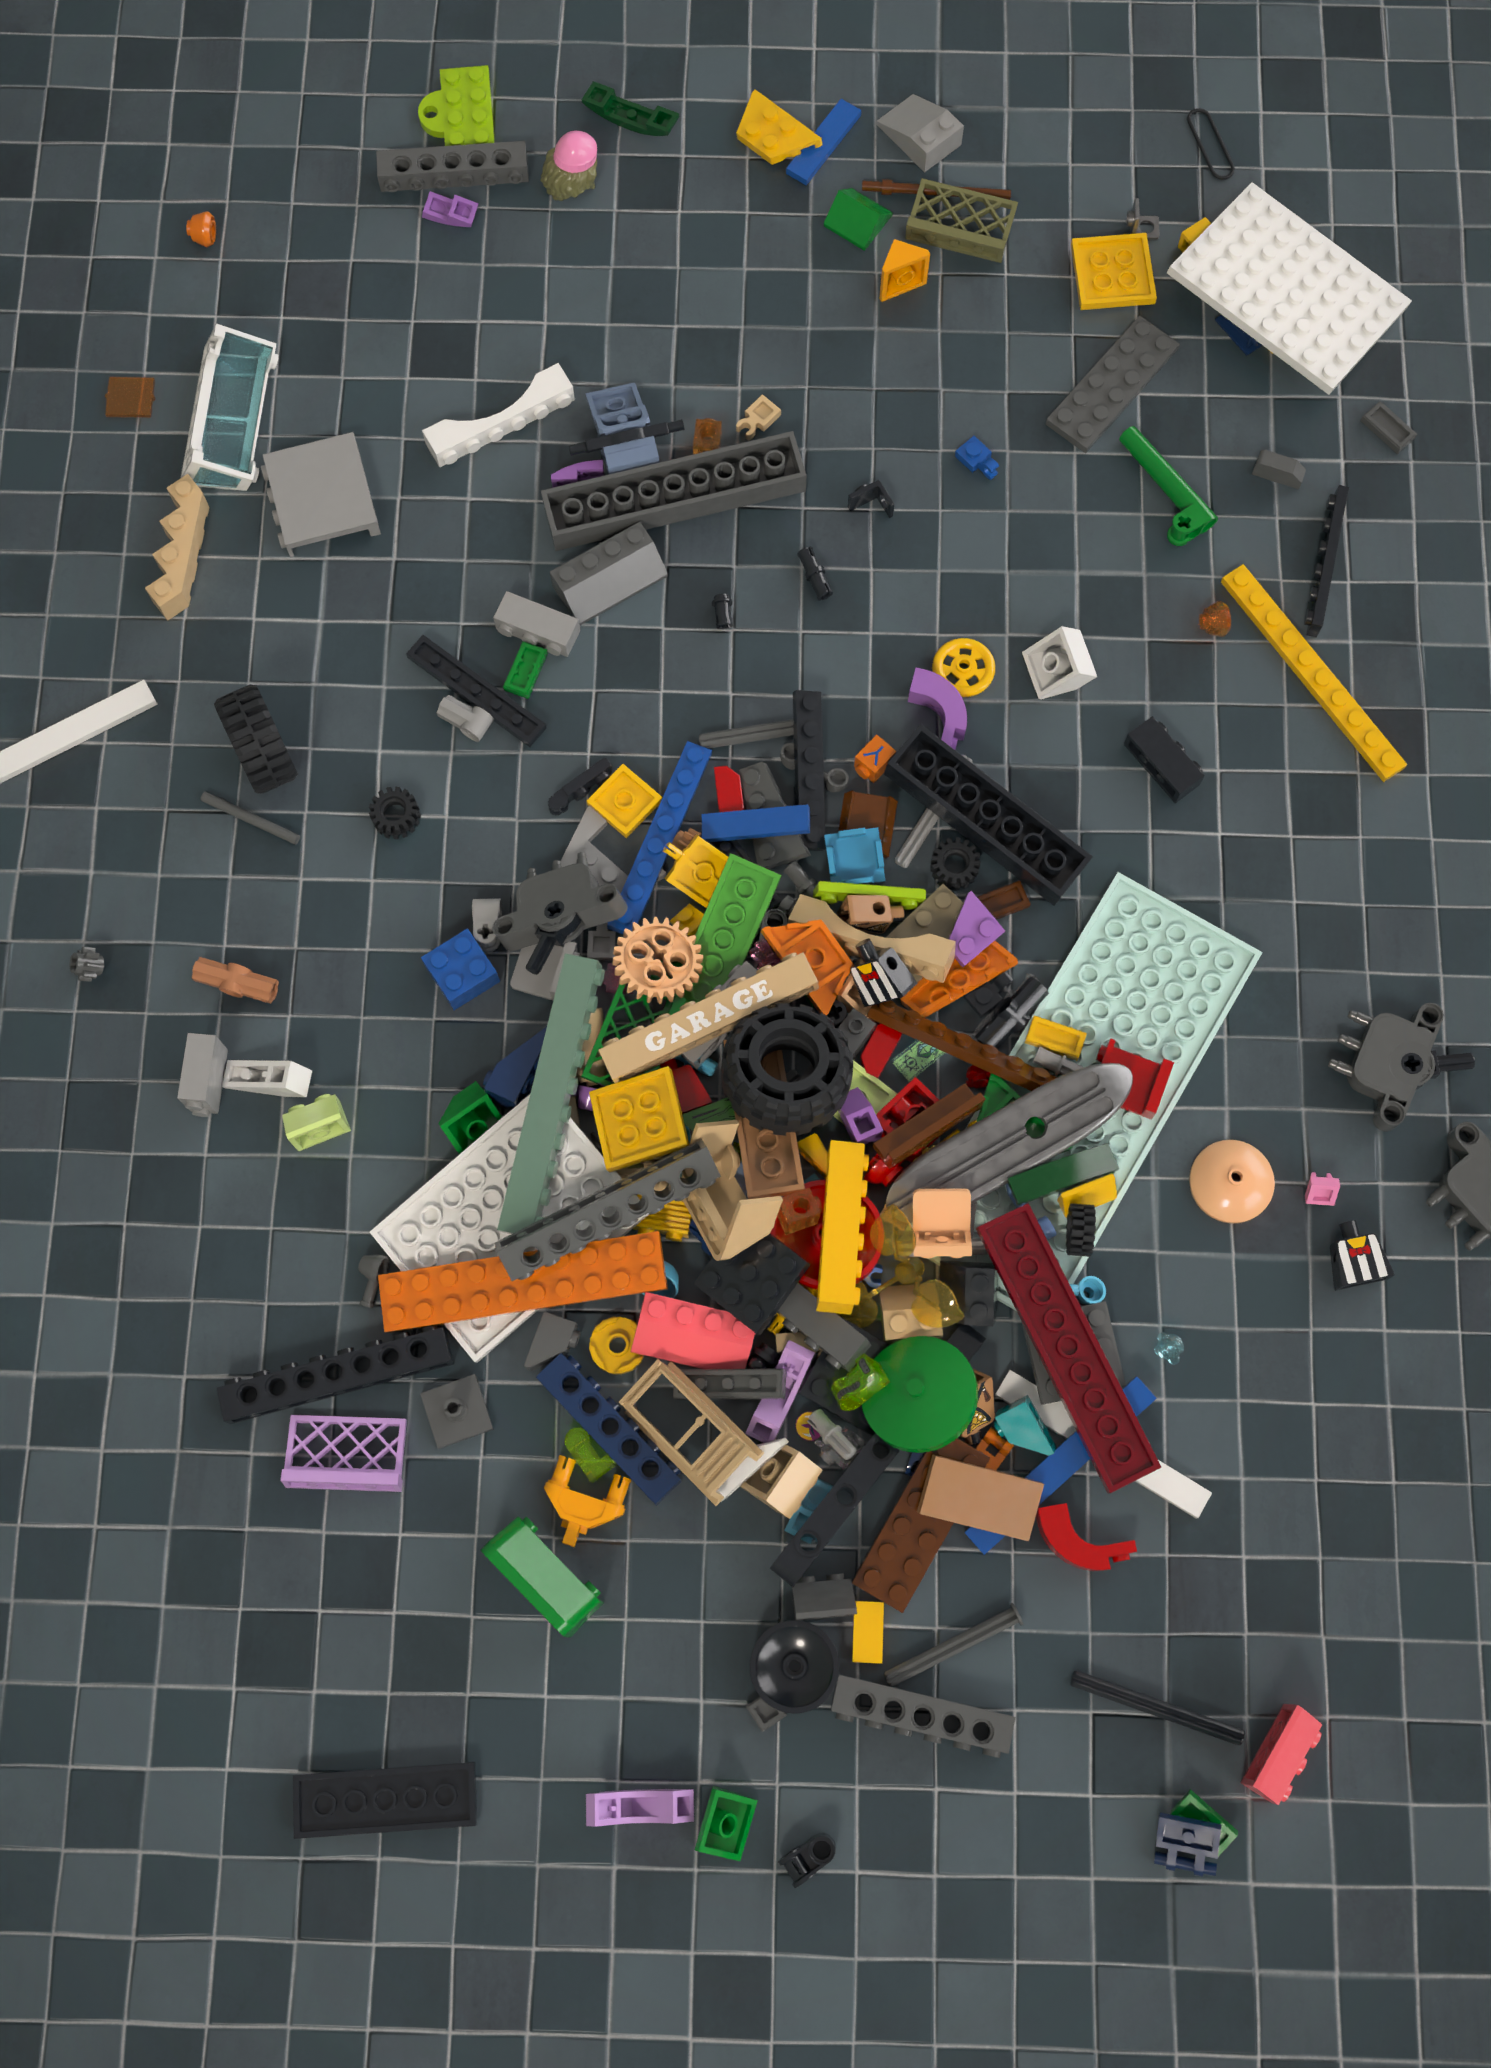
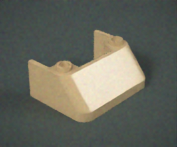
M737 1120L696 1123L689 1142L691 1145L701 1139L703 1140L721 1175L713 1185L707 1188L699 1187L691 1191L690 1195L683 1199L685 1206L716 1261L731 1259L769 1235L774 1227L783 1201L781 1196L747 1199L735 1178L737 1168L740 1166V1156L732 1146L739 1125ZM684 1169L682 1171V1178L690 1177L693 1169Z

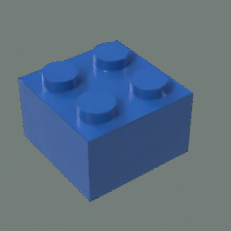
M468 928L421 957L427 971L453 1010L458 1009L500 982L496 970Z

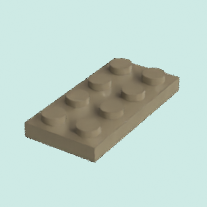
M942 884L886 938H910L930 933L948 939L964 903ZM911 973L917 983L923 978V976Z

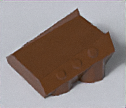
M853 790L844 793L838 831L878 827L883 857L888 858L898 801L891 796L884 797L858 793Z

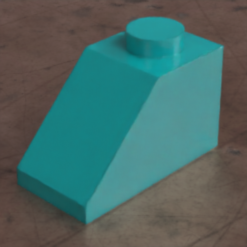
M1028 1395L997 1410L995 1415L996 1421H994L995 1428L1001 1437L1005 1436L1010 1444L1048 1456L1055 1452L1056 1444Z

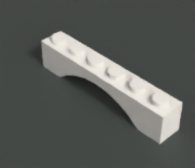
M559 363L537 373L523 396L502 412L472 421L444 419L422 430L425 443L439 467L452 464L458 458L468 453H474L490 442L499 441L504 435L514 430H521L526 424L536 419L545 418L550 412L558 408L567 407L575 400L573 386Z

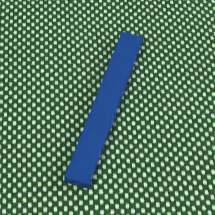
M1137 1376L1122 1388L1136 1417L1157 1399ZM1077 1431L1071 1434L1055 1449L1053 1454L1047 1456L1024 1477L1044 1484L1039 1505L1090 1460ZM969 1527L964 1531L983 1555L1005 1537V1535Z

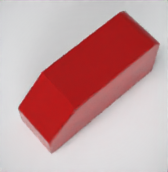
M728 766L714 767L719 812L744 810L740 775Z
M881 1023L877 1025L860 1057L861 1065L866 1073L877 1079L880 1078L902 1037L901 1032Z

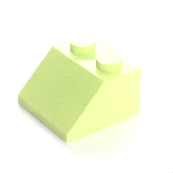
M335 1094L321 1095L314 1100V1103L306 1106L303 1104L293 1106L288 1110V1113L282 1115L287 1139L298 1151L351 1131L340 1100Z

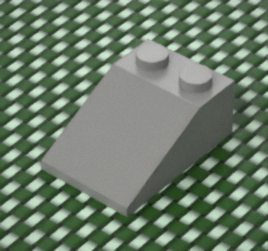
M914 94L876 121V125L924 172L962 144L964 125L947 109Z

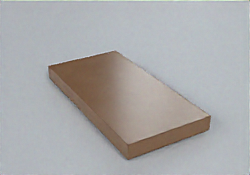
M933 1454L917 1512L922 1515L1029 1541L1044 1484L1039 1481Z

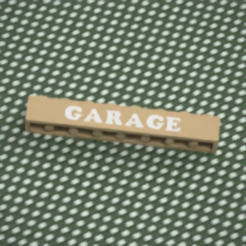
M804 952L798 955L797 953H791L782 958L781 963L773 967L766 965L758 969L756 975L748 979L746 977L736 979L730 984L731 987L723 991L720 989L713 990L705 995L706 999L700 1002H688L682 1005L677 1013L672 1015L669 1013L663 1014L654 1020L655 1023L647 1027L643 1025L630 1030L628 1032L629 1035L620 1040L613 1038L605 1042L603 1048L599 1049V1052L613 1082L618 1083L633 1078L733 1030L741 1019L751 1017L752 1011L767 1006L768 1009L774 1008L777 1003H790L819 989L818 980Z

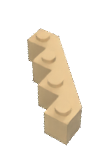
M186 474L167 487L178 509L159 522L171 542L152 554L164 575L145 588L151 600L167 621L189 607L191 586L195 580L198 566V553L202 547L205 532V519L208 517L210 508L203 492L189 474Z

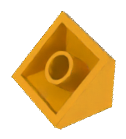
M894 239L882 268L879 297L881 302L927 284L930 252L927 249Z

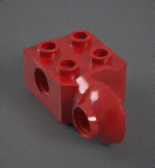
M916 1077L876 1114L883 1129L881 1138L939 1101ZM939 1137L890 1169L877 1153L868 1164V1173L865 1175L864 1180L874 1184L883 1183L887 1187L904 1170L900 1165L905 1160L913 1162L915 1158L922 1154L926 1147H930Z

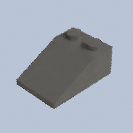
M844 1573L826 1575L827 1581L815 1582V1576L801 1577L795 1586L792 1587L794 1619L800 1621L856 1615L857 1607L851 1579H844Z

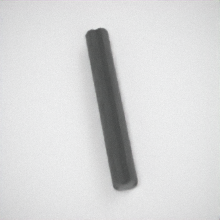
M793 719L702 733L699 735L700 746L709 749L794 735Z

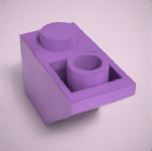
M859 1087L850 1090L844 1105L838 1113L851 1141L867 1145L881 1139L883 1129L872 1105Z

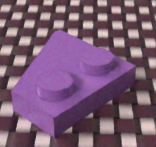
M972 891L966 895L964 904L954 923V928L948 938L956 941L955 959L962 967L1005 932L1003 927Z

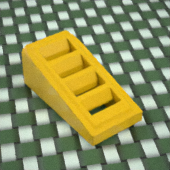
M814 1133L797 1142L798 1151L826 1179L828 1153L819 1136Z

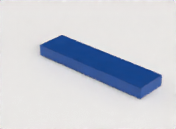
M840 99L814 132L822 138L823 145L819 148H815L812 145L801 149V154L795 156L787 166L786 174L807 186L860 118L861 110Z
M808 804L702 814V838L707 842L810 833V807Z

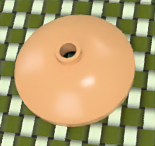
M1222 1140L1207 1146L1194 1160L1189 1176L1190 1190L1200 1209L1210 1217L1225 1223H1242L1257 1217L1268 1206L1274 1193V1174L1266 1157L1254 1146L1238 1140ZM1232 1173H1237L1240 1176L1239 1182H1235L1232 1179Z

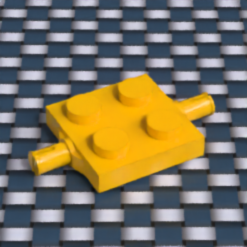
M697 834L682 851L671 844V842H668L666 844L668 848L664 847L663 852L671 856L675 861L672 869L664 879L707 908L729 857Z

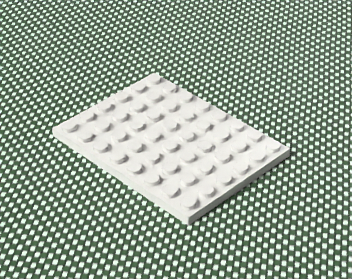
M1251 183L1173 262L1167 271L1168 275L1328 395L1398 319L1412 301L1254 183Z
M530 1094L370 1231L371 1235L400 1271L498 1256L494 1243L511 1235L498 1231L497 1228ZM571 1117L568 1123L564 1122L562 1133L565 1134L564 1145L561 1151H557L555 1161L558 1162V1169L555 1178L550 1180L548 1189H551V1198L548 1206H544L542 1213L544 1218L622 1179L616 1171L608 1172L606 1170L603 1155ZM634 1194L629 1198L628 1203L636 1204L640 1199ZM613 1207L606 1208L602 1212V1216L610 1217L615 1213L616 1209ZM649 1213L639 1217L638 1221L632 1226L625 1228L622 1226L612 1231V1234L606 1239L625 1236L647 1217ZM586 1220L580 1221L576 1225V1229L584 1230L589 1226L590 1222ZM554 1234L549 1241L558 1243L563 1239L564 1235ZM528 1247L524 1252L538 1249L536 1247ZM539 1309L444 1325L472 1360L478 1363Z

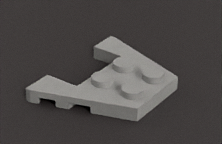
M589 805L560 861L561 866L565 867L576 864L577 854L584 852L588 868L598 881L599 886L613 884L621 894L628 875L590 843L608 823L606 819ZM663 869L657 881L666 877V872Z

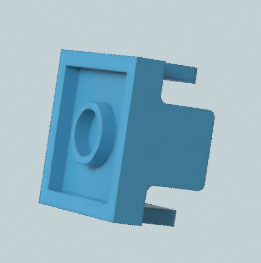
M878 827L844 830L824 835L830 882L854 884L885 882L884 860Z

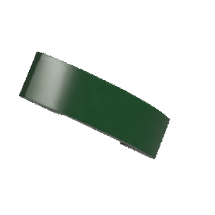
M594 81L582 98V103L604 119L627 130L644 135L668 136L680 117L679 113L658 105L655 110L617 97L615 89Z

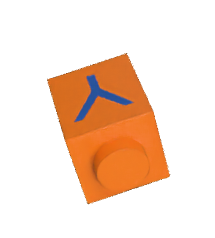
M876 735L855 756V771L863 779L866 780L868 778L871 782L875 783L884 773L887 763L897 751Z

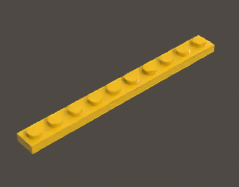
M1242 564L1225 575L1221 580L1223 586L1380 779L1385 782L1403 770L1407 763L1245 565Z

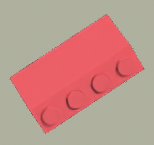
M646 1292L643 1297L631 1352L699 1369H745L755 1333L727 1311Z

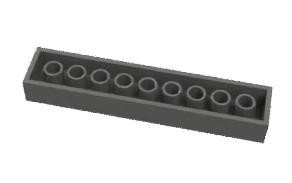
M791 431L541 490V495L555 551L609 539L638 522H641L645 530L806 492L807 476L794 432Z

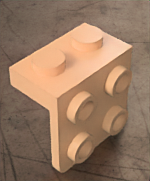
M965 1188L914 1190V1256H921L922 1258H933L935 1256L962 1258L964 1256H972L970 1190Z

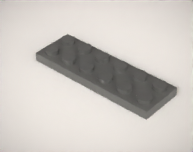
M1139 316L1046 419L1045 425L1086 454L1178 351L1180 344Z

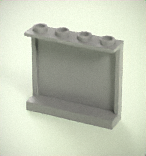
M353 432L263 454L265 465L261 466L264 480H269L271 487L266 488L270 503H275L276 510H272L276 526L280 525L282 532L278 533L279 542L282 549L287 548L290 557L294 556L292 548L366 529H369L371 537L381 534Z

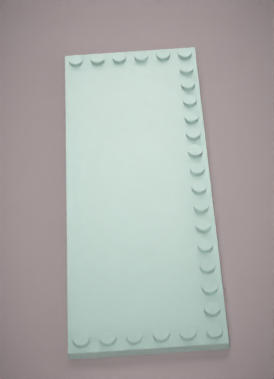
M1119 872L1116 874L1047 990L1049 994L1042 1000L1033 1016L1035 1015L1087 1033L1078 1061L1066 1057L1067 1060L1082 1067L1100 1064L1099 1061H1096L1097 1054L1101 1045L1106 1046L1110 1038L1116 1040L1114 1047L1159 1064L1163 1059L1174 1062L1158 1110L1152 1120L1120 1108L1110 1120L1075 1144L1070 1151L1058 1154L1041 1164L1044 1165L1108 1143L1119 1167V1170L1110 1173L1114 1174L1117 1198L1095 1207L1096 1231L1094 1247L1263 953ZM1032 1016L1009 1056L1019 1057L1026 1064L1035 1068H1043L1049 1074L1060 1077L1062 1075L1058 1074L1056 1076L1055 1072L1033 1063L1039 1048L1024 1043L1033 1019ZM1001 1078L1021 1097L1031 1092ZM980 1110L974 1113L970 1122L977 1121ZM1006 1185L977 1201L973 1238H980L976 1231L977 1227L1017 1209L1007 1194ZM1065 1189L1043 1199L1041 1197L1028 1203L1037 1220L1046 1216L1055 1228L1057 1235L1047 1241L1069 1284H1074L1088 1257L1067 1255L1066 1253L1067 1218L1064 1217L1057 1201L1060 1194L1067 1191ZM913 1223L908 1224L899 1241L913 1240ZM988 1254L964 1256L962 1258H952L950 1256L927 1258L939 1266L940 1261L992 1263ZM997 1275V1300L1016 1311L999 1275Z

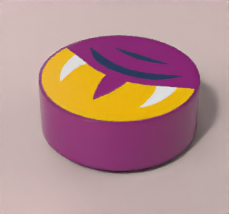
M811 1411L801 1414L795 1426L798 1436L808 1442L815 1441L821 1437L807 1422L809 1416L813 1413Z

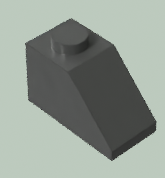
M543 1312L524 1364L526 1370L534 1371L552 1362L560 1353L565 1356L569 1354L571 1347L576 1348L581 1332L577 1331V1323Z

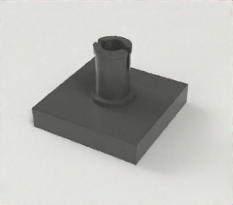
M475 1374L420 1393L438 1449L494 1430Z

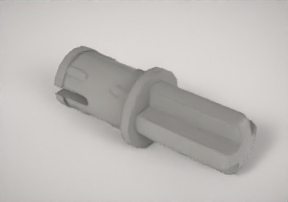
M1041 1046L1033 1060V1063L1055 1072L1056 1076L1058 1074L1065 1075L1084 1068L1067 1060L1065 1055L1061 1057Z
M821 1409L814 1411L809 1416L807 1422L820 1434L823 1443L830 1444L845 1460L851 1459L857 1450L841 1433L842 1428L840 1425H835Z

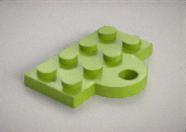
M488 65L440 69L441 90L434 91L425 96L418 107L419 121L423 130L433 137L445 138V146L495 143ZM429 112L437 113L433 118L425 117Z

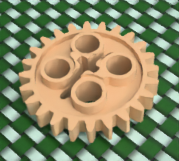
M654 917L653 924H649L648 920L643 918L641 927L634 922L632 924V931L624 929V938L618 937V946L614 947L613 954L615 957H613L612 965L617 966L614 972L615 976H621L619 984L624 985L628 983L627 993L636 990V999H640L644 994L647 995V1003H650L653 997H657L658 1003L662 1004L663 997H667L670 1002H673L675 993L680 998H683L684 989L692 991V983H698V974L702 972L703 966L701 963L703 962V955L699 954L701 945H694L696 936L687 937L688 927L680 931L678 929V921L671 926L669 925V918H666L663 924H661L658 918ZM664 940L668 944L663 946L657 944L656 941ZM640 953L643 954L645 957L642 959H637L633 956V954ZM674 961H678L682 963L683 966L675 967L671 963ZM657 975L660 979L655 981L649 979L648 976Z

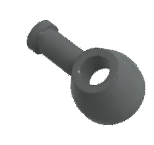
M375 1254L364 1255L361 1258L358 1270L368 1279L363 1298L360 1300V1305L373 1308V1301L379 1286L378 1275L388 1274L390 1267L389 1257Z

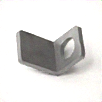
M1135 198L1132 211L1127 212L1126 224L1127 227H1130V234L1144 233L1140 230L1139 226L1147 222L1154 228L1152 232L1147 233V239L1158 240L1160 236L1159 217L1140 216L1139 198Z

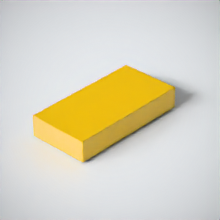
M1034 1015L1024 1043L1038 1048L1041 1046L1052 1053L1061 1056L1065 1055L1067 1058L1078 1061L1087 1033Z
M855 1601L857 1614L853 1616L852 1662L882 1663L884 1602Z

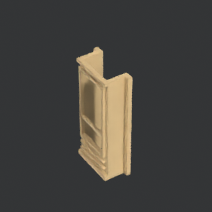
M657 1359L619 1401L626 1409L624 1413L640 1427L658 1448L716 1506L724 1498L718 1489L748 1456L757 1462L764 1454L672 1361L666 1365ZM661 1374L703 1414L701 1417L696 1418L694 1425L675 1445L634 1406ZM707 1418L721 1434L691 1464L678 1449L699 1426L705 1423Z

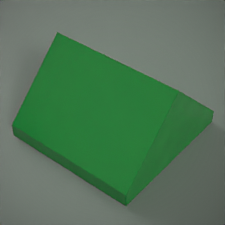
M853 188L838 190L824 221V227L865 251L892 217L893 212Z
M713 1786L694 1850L740 1861L758 1800Z

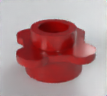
M972 1065L967 1069L966 1077L968 1080L965 1083L968 1087L983 1088L988 1085L992 1073Z

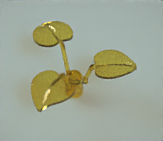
M895 1204L890 1205L873 1223L870 1238L872 1245L880 1254L884 1256L893 1254L895 1260L902 1262L896 1266L893 1278L869 1293L861 1281L855 1284V1287L860 1288L859 1305H854L851 1315L836 1314L859 1328H865L875 1321L878 1314L877 1304L871 1297L897 1281L902 1284L915 1282L913 1294L917 1298L913 1301L911 1310L919 1322L935 1328L947 1327L959 1322L964 1318V1314L958 1305L954 1293L945 1283L939 1280H928L920 1286V1282L923 1280L921 1276L925 1270L924 1264L917 1257H909L916 1247L914 1230L905 1214Z

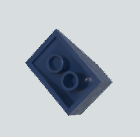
M547 1026L498 1062L494 1070L487 1072L483 1081V1085H485L484 1090L494 1104L511 1111L531 1093Z

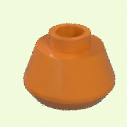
M208 211L193 215L191 220L187 221V235L191 236L192 241L208 248L213 245L216 237L214 216Z

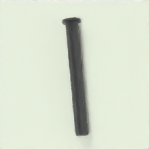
M1011 1603V1608L885 1671L884 1677L888 1685L893 1687L1017 1623L1022 1626L1023 1621L1015 1605Z

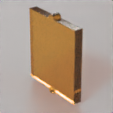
M109 377L108 393L105 394L107 400L105 415L107 417L151 418L152 403L155 401V396L153 395L154 378Z

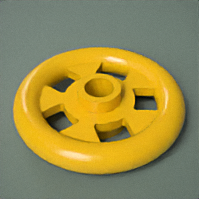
M958 638L948 641L939 648L933 659L932 671L945 679L952 673L959 680L955 684H951L958 690L961 697H971L983 692L991 684L995 675V661L989 649L982 643L969 638ZM960 649L971 650V655H960ZM947 655L954 658L951 666L943 664ZM983 659L985 668L977 669L975 660ZM965 663L969 667L962 669L959 665ZM976 676L979 682L969 686L966 680Z

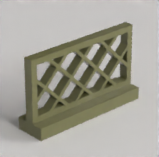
M922 178L911 215L907 221L905 239L1002 263L1018 202ZM924 189L935 190L938 196L927 201L923 194ZM955 195L959 196L962 202L951 207L946 198ZM942 201L947 210L936 215L931 206ZM976 201L983 202L986 208L976 213L971 204ZM966 207L971 216L960 221L955 212ZM1000 207L1011 209L1010 214L1001 219L995 210ZM924 209H927L931 215V218L927 220L916 218L917 213ZM990 213L995 222L985 227L979 218ZM951 215L956 224L946 226L940 220ZM975 221L980 228L976 232H970L964 226ZM999 227L1003 233V238L991 237L988 232Z

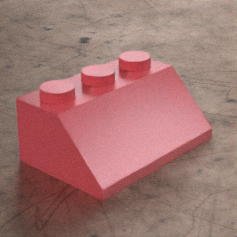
M1283 1704L1240 1783L1273 1804L1279 1805L1281 1801L1285 1802L1291 1794L1293 1786L1290 1783L1295 1774L1300 1775L1306 1766L1307 1759L1304 1757L1309 1748H1315L1321 1738L1322 1733L1319 1730L1322 1724L1299 1705Z

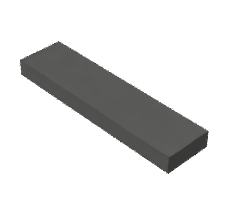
M785 1369L681 1370L710 1400L785 1399ZM674 1386L673 1399L688 1400Z

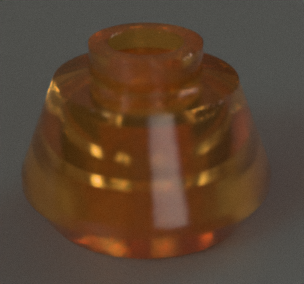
M1217 601L1204 608L1203 614L1199 615L1200 628L1209 635L1225 637L1231 629V615L1227 604Z

